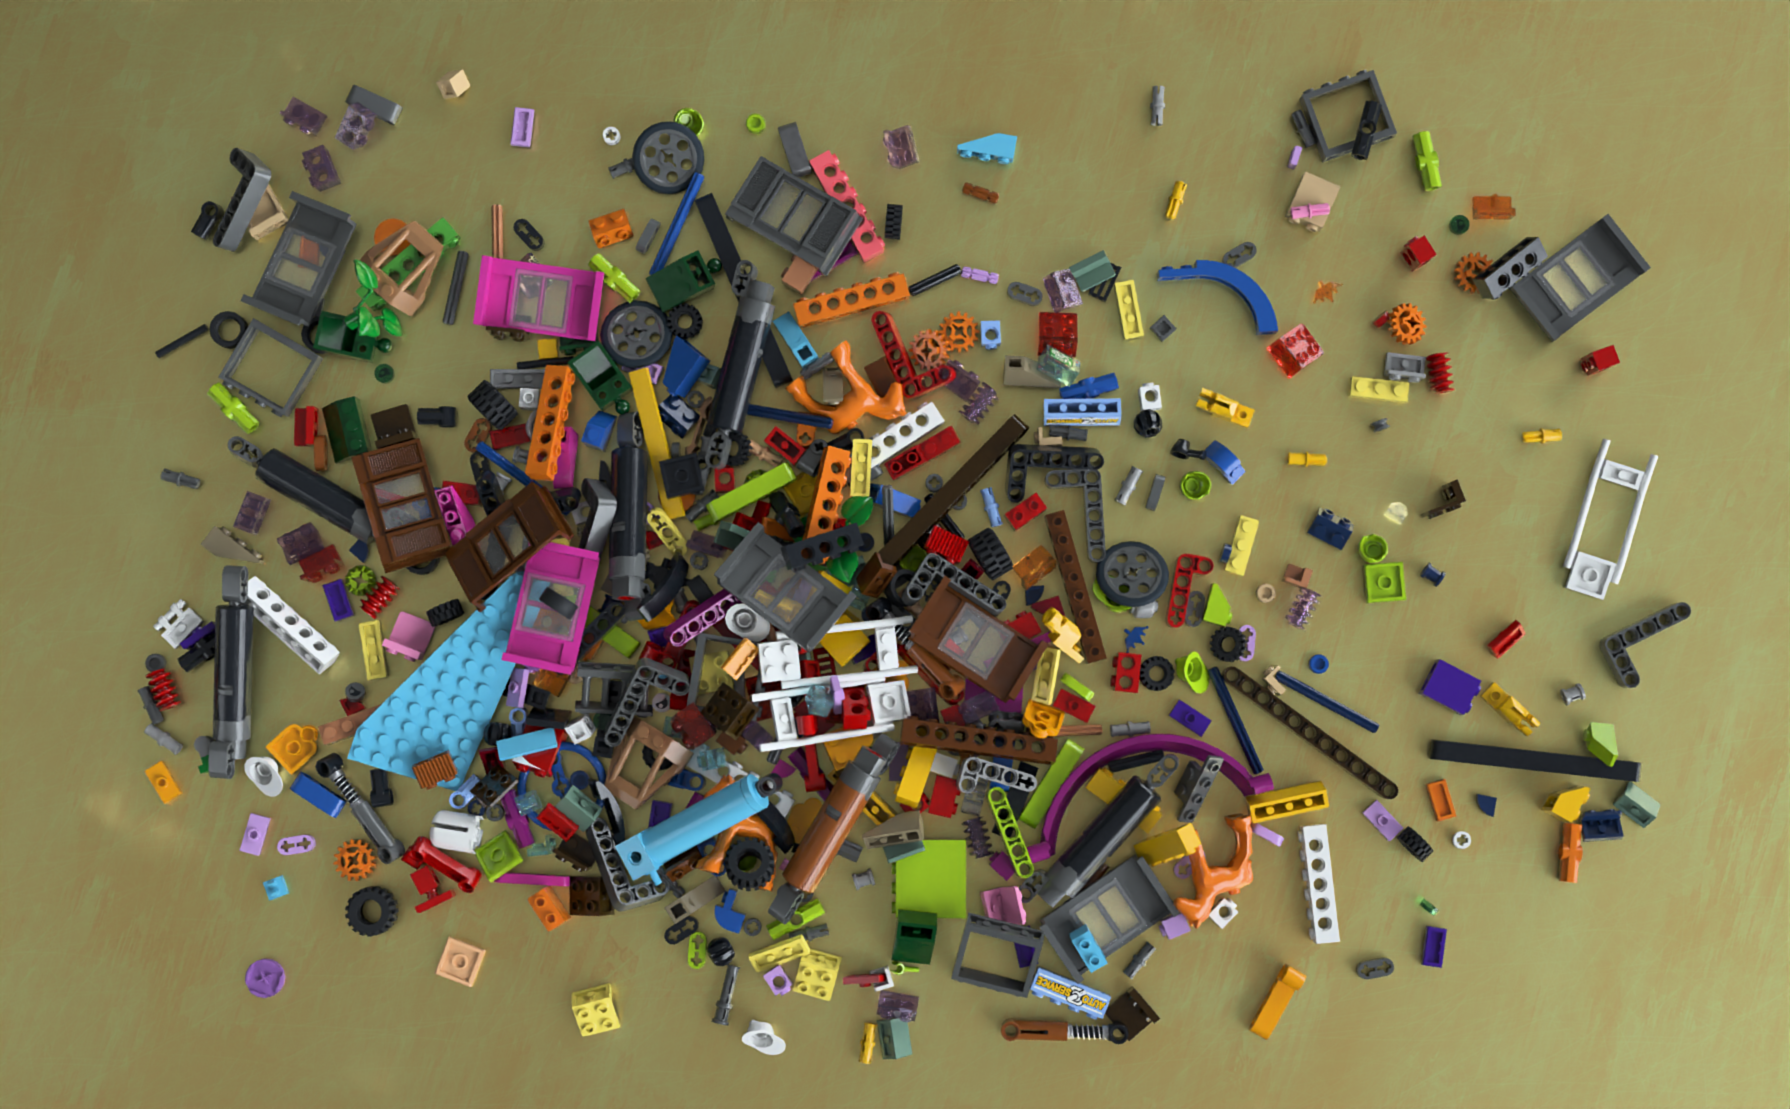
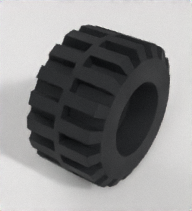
M483 380L467 396L472 405L499 430L504 429L518 415L517 410L486 380Z
M986 528L968 539L969 547L975 558L991 580H995L1013 569V563L1007 551L992 529Z
M749 837L745 838L743 842L739 839L737 840V845L733 843L730 846L731 850H727V857H725L724 862L728 879L731 880L734 886L738 885V889L741 890L746 888V891H751V888H754L755 891L759 890V886L765 887L766 882L771 881V875H774L775 864L770 847L768 845L765 846V842L762 840L758 842L757 838H753L751 841ZM747 856H754L760 859L761 865L756 871L746 873L738 868L739 862Z
M380 886L360 889L353 894L352 898H349V905L345 908L348 911L345 917L350 921L348 925L353 926L352 930L354 932H359V935L362 936L367 935V937L388 931L398 917L396 916V913L399 912V908H396L397 900L392 898L394 897L392 893H388L387 889H382ZM367 900H374L381 907V917L377 922H369L363 915V905Z

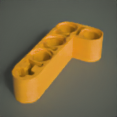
M1284 964L1252 1020L1249 1031L1267 1040L1295 990L1298 991L1302 987L1306 975Z

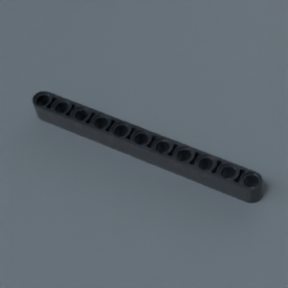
M710 193L696 199L695 203L732 286L735 270L741 259L715 198ZM735 294V296H736V298H737V300H738V303H739L740 297H738V296ZM770 328L762 358L773 384L777 388L793 381Z
M1431 740L1430 759L1633 782H1640L1642 763L1616 760L1613 767H1609L1599 758Z

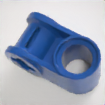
M684 769L681 773L671 778L667 785L699 791L705 787L706 779L702 774ZM694 777H699L701 780V784L697 788L692 785Z

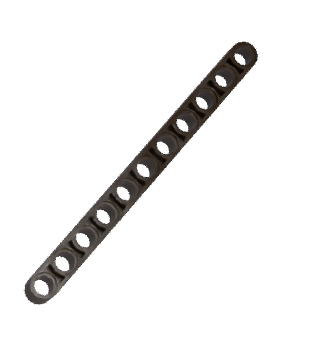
M1016 414L1010 417L878 552L882 562L897 566L933 529L934 525H937L1009 451L1010 447L1025 435L1029 426Z
M1231 666L1222 671L1221 676L1227 685L1381 798L1394 799L1398 795V787L1395 783L1240 669ZM1229 670H1233L1236 674L1233 681H1230L1226 676ZM1245 681L1251 684L1249 692H1245L1242 688ZM1260 693H1264L1267 696V701L1264 704L1258 701ZM1277 704L1282 707L1280 715L1274 713V706ZM1292 716L1298 719V724L1295 727L1289 723V719ZM1308 727L1314 731V735L1311 738H1307L1305 735V730ZM1323 739L1329 741V747L1326 750L1321 747ZM1340 750L1345 754L1343 761H1339L1336 757L1337 752ZM1355 762H1358L1361 766L1360 771L1357 773L1352 769V765ZM1372 773L1376 776L1374 784H1370L1368 781V777ZM1387 785L1392 788V793L1389 796L1384 794V788Z

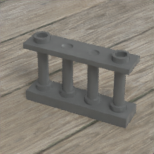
M578 662L577 676L583 678L582 700L575 701V712L580 714H612L617 703L609 702L610 680L612 678L622 680V694L635 665ZM644 667V668H641L640 670L646 672V671H649L650 669ZM593 677L602 679L601 702L589 701L590 682ZM649 686L635 715L641 718L653 716V706L648 705Z

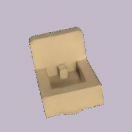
M1038 427L1037 432H1034V442L1038 443V445L1062 446L1063 444L1062 436L1043 438L1042 427Z
M1278 665L1268 667L1263 672L1265 676L1262 678L1267 684V690L1274 695H1282L1286 691L1273 677L1280 669Z

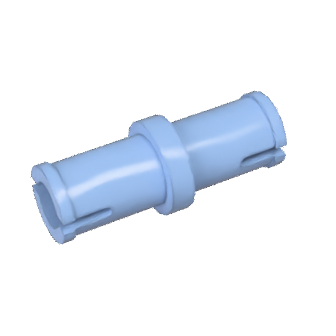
M992 487L980 490L985 504L984 510L988 514L991 527L1002 525L1003 522L998 511L999 504L995 501Z

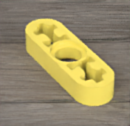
M659 507L652 508L647 515V521L673 555L676 552H680L682 556L685 555L688 549L686 539L663 509ZM653 515H655V516L659 515V516H660L659 520H658L657 518H656V519H653V518H652ZM669 528L672 530L673 535L666 536L662 530ZM676 544L678 546L682 545V550L680 548L676 549Z

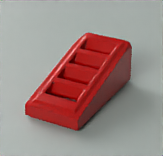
M824 647L813 649L814 660L819 661V663L830 661V664L819 665L820 674L821 671L832 670V672L821 674V677L837 675L834 658ZM829 654V657L818 659V655Z

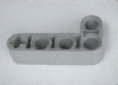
M966 757L962 761L956 780L957 789L963 793L973 792L979 777L1028 792L1033 791L1037 786V780L1031 774L976 757ZM970 760L976 763V768L973 771L967 768V763ZM988 766L994 768V774L990 777L986 775V768ZM1008 771L1013 775L1010 782L1004 780V775ZM1018 778L1023 780L1028 779V781L1031 782L1030 786L1026 785L1025 787L1024 783L1017 782ZM964 779L970 781V787L966 790L961 786Z

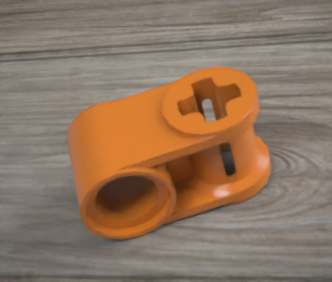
M797 423V443L804 449H808L815 439L817 427ZM804 436H808L809 439L806 443H803L801 440L804 439Z

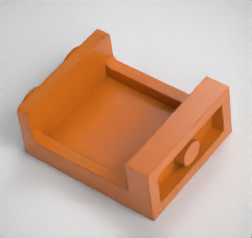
M551 886L541 889L528 898V902L547 931L557 928L571 918Z

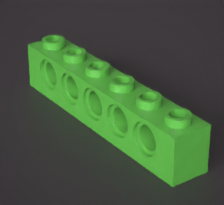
M443 217L427 230L436 239L438 237L443 238L441 244L444 247L439 260L444 256V252L449 248H454L461 238ZM410 244L381 270L390 278L394 274H399V279L396 283L400 285L425 257H420L421 252ZM414 262L413 268L406 270V264ZM361 286L356 292L363 299L368 293V289ZM374 290L365 301L373 311L380 310L386 305V301Z

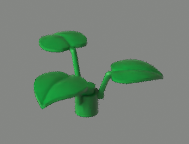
M353 260L358 281L363 287L368 289V293L353 308L354 312L345 316L346 325L351 330L358 328L359 336L377 337L380 335V328L376 320H382L387 332L401 337L403 334L400 321L391 309L384 308L381 311L382 316L373 317L366 307H361L372 294L373 289L378 288V280L374 271L366 263L360 260Z
M855 496L844 502L841 514L847 519L845 526L849 525V522L851 524L857 522V525L860 526L867 521L873 508V499L871 497ZM807 517L801 518L800 520L806 526ZM819 520V521H818V526L821 528V527H822V523H821V521ZM803 536L796 539L793 538L795 542L802 541ZM838 537L837 543L840 547H843L844 540ZM847 551L841 552V557L832 560L829 557L826 564L834 577L843 582L850 583L859 560L856 552L848 554Z

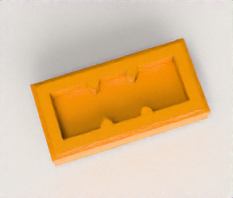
M744 637L720 668L737 681L757 656V646Z
M163 761L145 770L146 775L164 804L183 794Z

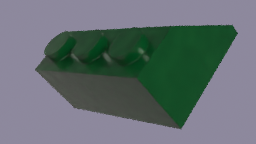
M353 396L337 400L322 408L336 464L352 460L351 457L372 451L360 399Z

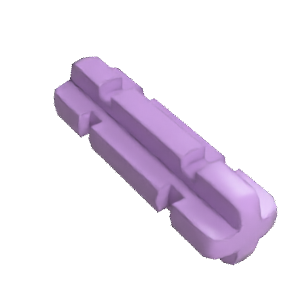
M964 266L961 276L997 284L999 274L993 272L990 274L988 271L975 268L972 270L971 267Z

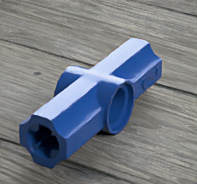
M1111 373L1097 378L1090 377L1080 380L1076 384L1059 388L1061 399H1092L1100 396L1102 393L1119 389L1115 373Z

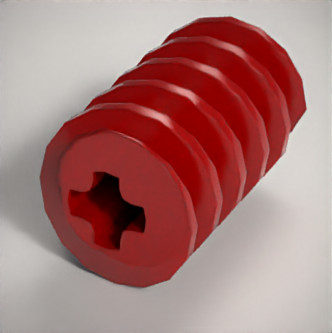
M1448 352L1431 354L1426 357V361L1431 362L1427 364V368L1433 369L1428 372V376L1433 377L1429 379V383L1435 384L1430 387V391H1434V394L1455 391V388L1449 387L1454 381L1448 380V377L1453 375V373L1447 372L1448 369L1452 368V366L1446 365V362L1451 360V358L1445 357Z
M381 576L383 583L375 582L378 586L377 589L370 588L373 592L372 595L365 594L368 599L367 601L360 599L362 603L360 608L374 619L377 618L375 612L382 613L380 606H388L385 600L392 602L393 598L390 594L397 596L398 592L396 589L400 590L397 585L385 576Z
M166 668L153 671L145 676L147 679H152L148 682V685L155 686L150 691L151 693H157L153 696V700H160L155 705L157 708H162L159 711L173 708L181 703V701L174 700L179 694L172 693L176 686L169 685L174 679H167L171 672H165Z

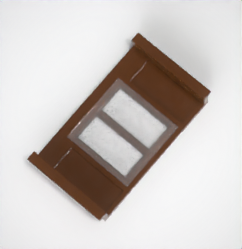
M413 439L351 457L385 574L445 557V552L451 548V544L434 492L420 439Z
M531 482L468 531L464 538L445 552V555L469 602L475 605L478 612H482L486 607L481 598L559 534L567 540H570L575 535L547 487L544 485L541 488L534 482Z
M944 576L909 630L911 635L908 639L1004 703H1007L1010 699L1014 701L1049 644L1042 640L1037 645L949 587L948 584L951 579Z

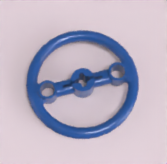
M571 742L561 743L557 753L558 762L551 768L554 778L552 791L556 796L560 797V800L571 787L570 779L565 777L561 764V750L573 751L585 757L594 767L598 780L605 785L606 772L597 756H592L593 753L579 744L574 745ZM520 771L517 793L524 812L535 824L550 830L536 818L538 814L534 811L528 800L526 782L530 771L526 773ZM561 782L562 784L567 785V787L564 788V791L559 790L558 786L561 785ZM599 799L596 800L595 803L601 808H603V801Z

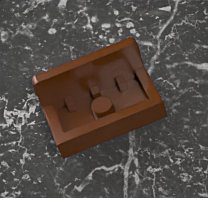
M697 845L663 864L665 873L672 882L681 879L693 869H697L695 867L698 860L703 858Z

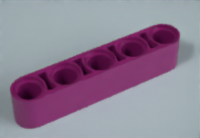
M722 589L668 625L663 632L664 638L674 646H681L724 618L730 607L735 604L744 603L725 589ZM725 600V604L721 607L722 601ZM710 611L709 615L705 617V613ZM692 621H694L693 626L691 628H688L689 624ZM678 632L677 636L672 639L673 634Z

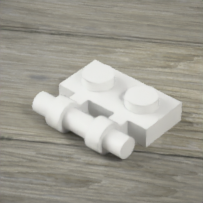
M182 599L177 603H173L170 606V610L164 616L161 615L157 619L158 622L153 626L157 631H160L163 627L166 629L161 636L174 649H177L180 643L192 634L191 632L204 622L191 608H188L185 612L182 611V608L186 605V602ZM177 615L179 618L171 624L169 621Z

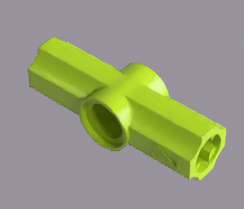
M1423 131L1414 134L1412 138L1416 151L1415 163L1417 170L1421 172L1424 190L1431 191L1441 188L1442 184L1438 171L1439 159L1437 152L1433 150L1430 132Z
M599 253L591 258L588 266L594 272H604L603 282L613 291H617L629 303L639 296L641 291L615 265L610 264Z
M218 382L209 389L207 394L221 407V411L229 419L234 420L244 432L249 434L258 427L260 422L246 409L245 404L235 395L233 396L224 385Z
M816 898L795 911L794 914H798L801 917L799 924H793L791 920L786 924L775 920L766 925L772 939L776 940L823 915L825 911L819 899Z

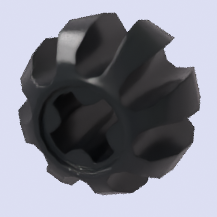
M1151 409L1141 411L1134 419V429L1142 437H1154L1162 429V418L1156 411Z
M490 722L484 730L485 742L491 746H497L496 741L513 737L511 726L506 723Z
M719 937L713 939L707 946V953L716 966L728 965L735 957L734 949L726 938Z

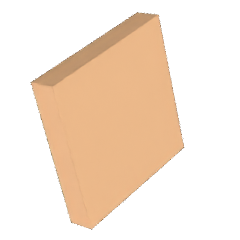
M449 936L435 974L472 987L486 950Z

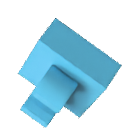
M283 875L263 882L269 901L289 894Z

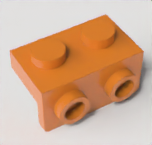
M625 209L589 220L592 235L598 248L634 236Z

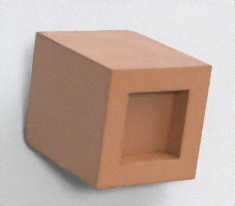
M1288 564L1282 582L1306 589L1313 570Z

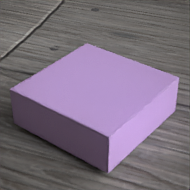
M1295 146L1293 148L1287 165L1288 168L1295 169L1302 147Z

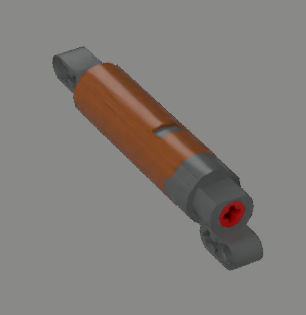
M883 733L876 739L872 748L863 745L855 759L848 761L782 873L787 883L781 887L768 910V913L783 924L790 921L804 897V893L800 890L806 893L815 892L880 782L881 778L879 775H882L887 770L900 747L899 743Z

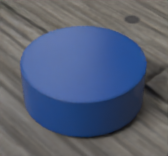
M1318 654L1310 658L1308 665L1313 673L1321 674L1328 669L1329 662L1325 656Z

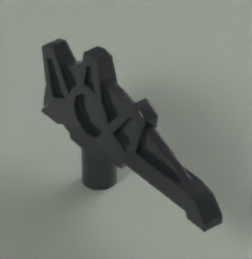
M664 557L661 566H656L654 563L647 561L645 580L649 578L654 583L655 590L670 570L667 567V564L670 562L668 558ZM686 578L682 587L687 586L686 583L691 579Z

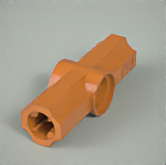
M1564 823L1562 843L1558 850V858L1560 860L1559 881L1577 883L1578 865L1583 854V849L1580 845L1582 825Z

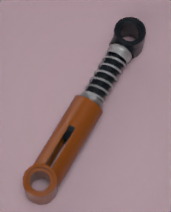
M879 597L866 607V615L871 621L895 618V615L891 612L892 605L885 597ZM903 624L894 625L896 637H898V641H902L901 645H905L906 653L938 686L939 693L944 699L952 700L964 690L965 682L962 677L952 674L941 661L908 639L910 632L908 633L906 631L907 628L904 629L902 627Z
M1009 1018L1002 1023L1001 1035L1008 1041H1067L1068 1038L1074 1039L1077 1037L1078 1039L1088 1038L1089 1040L1091 1038H1094V1040L1099 1038L1101 1040L1102 1038V1040L1112 1041L1115 1044H1123L1128 1039V1029L1124 1023L1119 1021L1102 1026L1098 1024L1097 1026H1093V1024L1091 1026H1088V1024L1086 1026L1082 1024L1080 1026L1077 1024L1072 1026V1024H1068L1066 1021H1033ZM1012 1025L1016 1028V1032L1009 1034L1005 1028ZM1119 1028L1124 1031V1034L1121 1037H1115L1113 1031Z

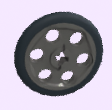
M671 121L659 122L645 129L638 137L633 148V167L641 182L649 189L663 194H676L688 188L695 172L701 174L704 165V150L696 134L688 127ZM663 133L670 136V142L666 145L661 144L659 141V137ZM680 140H685L688 143V148L685 151L677 148V143ZM648 146H652L656 150V154L653 157H648L645 154V149ZM661 149L668 155L673 154L672 160L676 167L669 161L666 163L663 161L665 156ZM684 159H689L692 162V166L688 170L681 167V162ZM652 165H657L660 169L659 174L656 176H652L649 173V167ZM671 171L676 172L678 175L675 182L667 180V174Z
M638 300L631 303L625 302L618 305L606 316L601 327V344L617 364L630 368L646 367L657 362L668 351L673 333L670 330L672 326L668 327L667 323L671 322L667 320L668 316L665 312L662 313L661 309L655 304ZM629 313H635L637 315V318L634 321H628L626 319ZM653 317L655 323L653 325H646V318ZM616 326H622L623 332L615 334L613 329ZM634 331H638L639 337L635 338ZM658 334L660 339L658 342H651L649 340L650 336ZM626 343L628 348L625 351H619L618 345ZM639 347H644L647 351L644 355L640 356L636 354V350Z
M1128 541L1116 544L1106 550L1105 558L1097 564L1096 577L1102 592L1109 599L1123 606L1139 607L1154 602L1163 594L1168 584L1169 571L1164 558L1157 550L1141 542ZM1122 555L1127 558V561L1120 563L1116 558ZM1142 555L1146 558V561L1140 563L1136 560V557ZM1114 570L1118 573V577L1111 578L1108 572ZM1148 570H1154L1157 573V576L1153 578L1149 577L1146 574V572ZM1129 571H1131L1132 573L1136 572V576H1129ZM1121 585H1125L1129 588V591L1122 593L1118 588ZM1145 585L1149 590L1142 593L1138 590V587Z

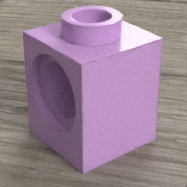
M1181 912L1176 917L1171 915L1160 920L1162 924L1159 926L1161 934L1169 940L1191 931L1185 916Z
M781 964L763 975L775 996L779 993L783 996L791 990L790 986L793 982ZM781 976L784 979V985L776 986L774 978Z

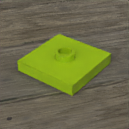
M1403 562L1363 565L1366 603L1406 600Z
M504 830L474 851L487 879L491 883L524 861L507 830Z

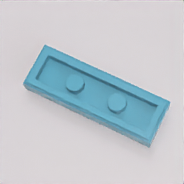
M547 728L496 741L500 761L558 747L554 728Z

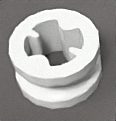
M607 127L603 131V138L608 145L612 146L619 143L621 136L618 129ZM609 132L617 134V136H614V140L607 138Z
M1460 831L1453 835L1452 843L1456 848L1465 849L1470 845L1471 837L1467 832ZM1461 834L1466 838V843H1463L1462 846L1459 845L1460 842H1457V838L1461 837Z

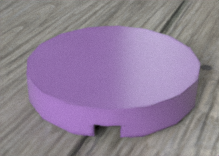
M264 958L257 960L249 966L246 972L245 982L249 988L248 990L253 995L261 998L274 996L281 991L285 983L284 969L273 959Z

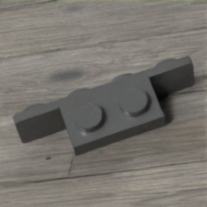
M1208 755L1202 767L1196 761H1189L1174 791L1184 803L1177 816L1179 822L1192 823L1224 761L1221 756Z

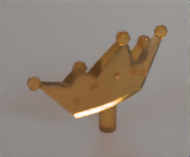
M1322 280L1319 281L1321 288L1316 290L1313 303L1315 304L1318 299L1324 302V297L1334 302L1332 291L1338 293L1336 288L1343 286V284L1330 281L1324 285Z

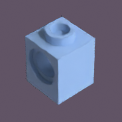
M1000 320L981 321V347H985L987 350L997 349V346L1001 345ZM988 331H992L996 334V338L989 340L985 334Z

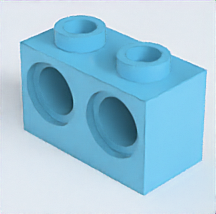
M1086 924L1069 933L1072 943L1091 973L1108 964L1104 953Z

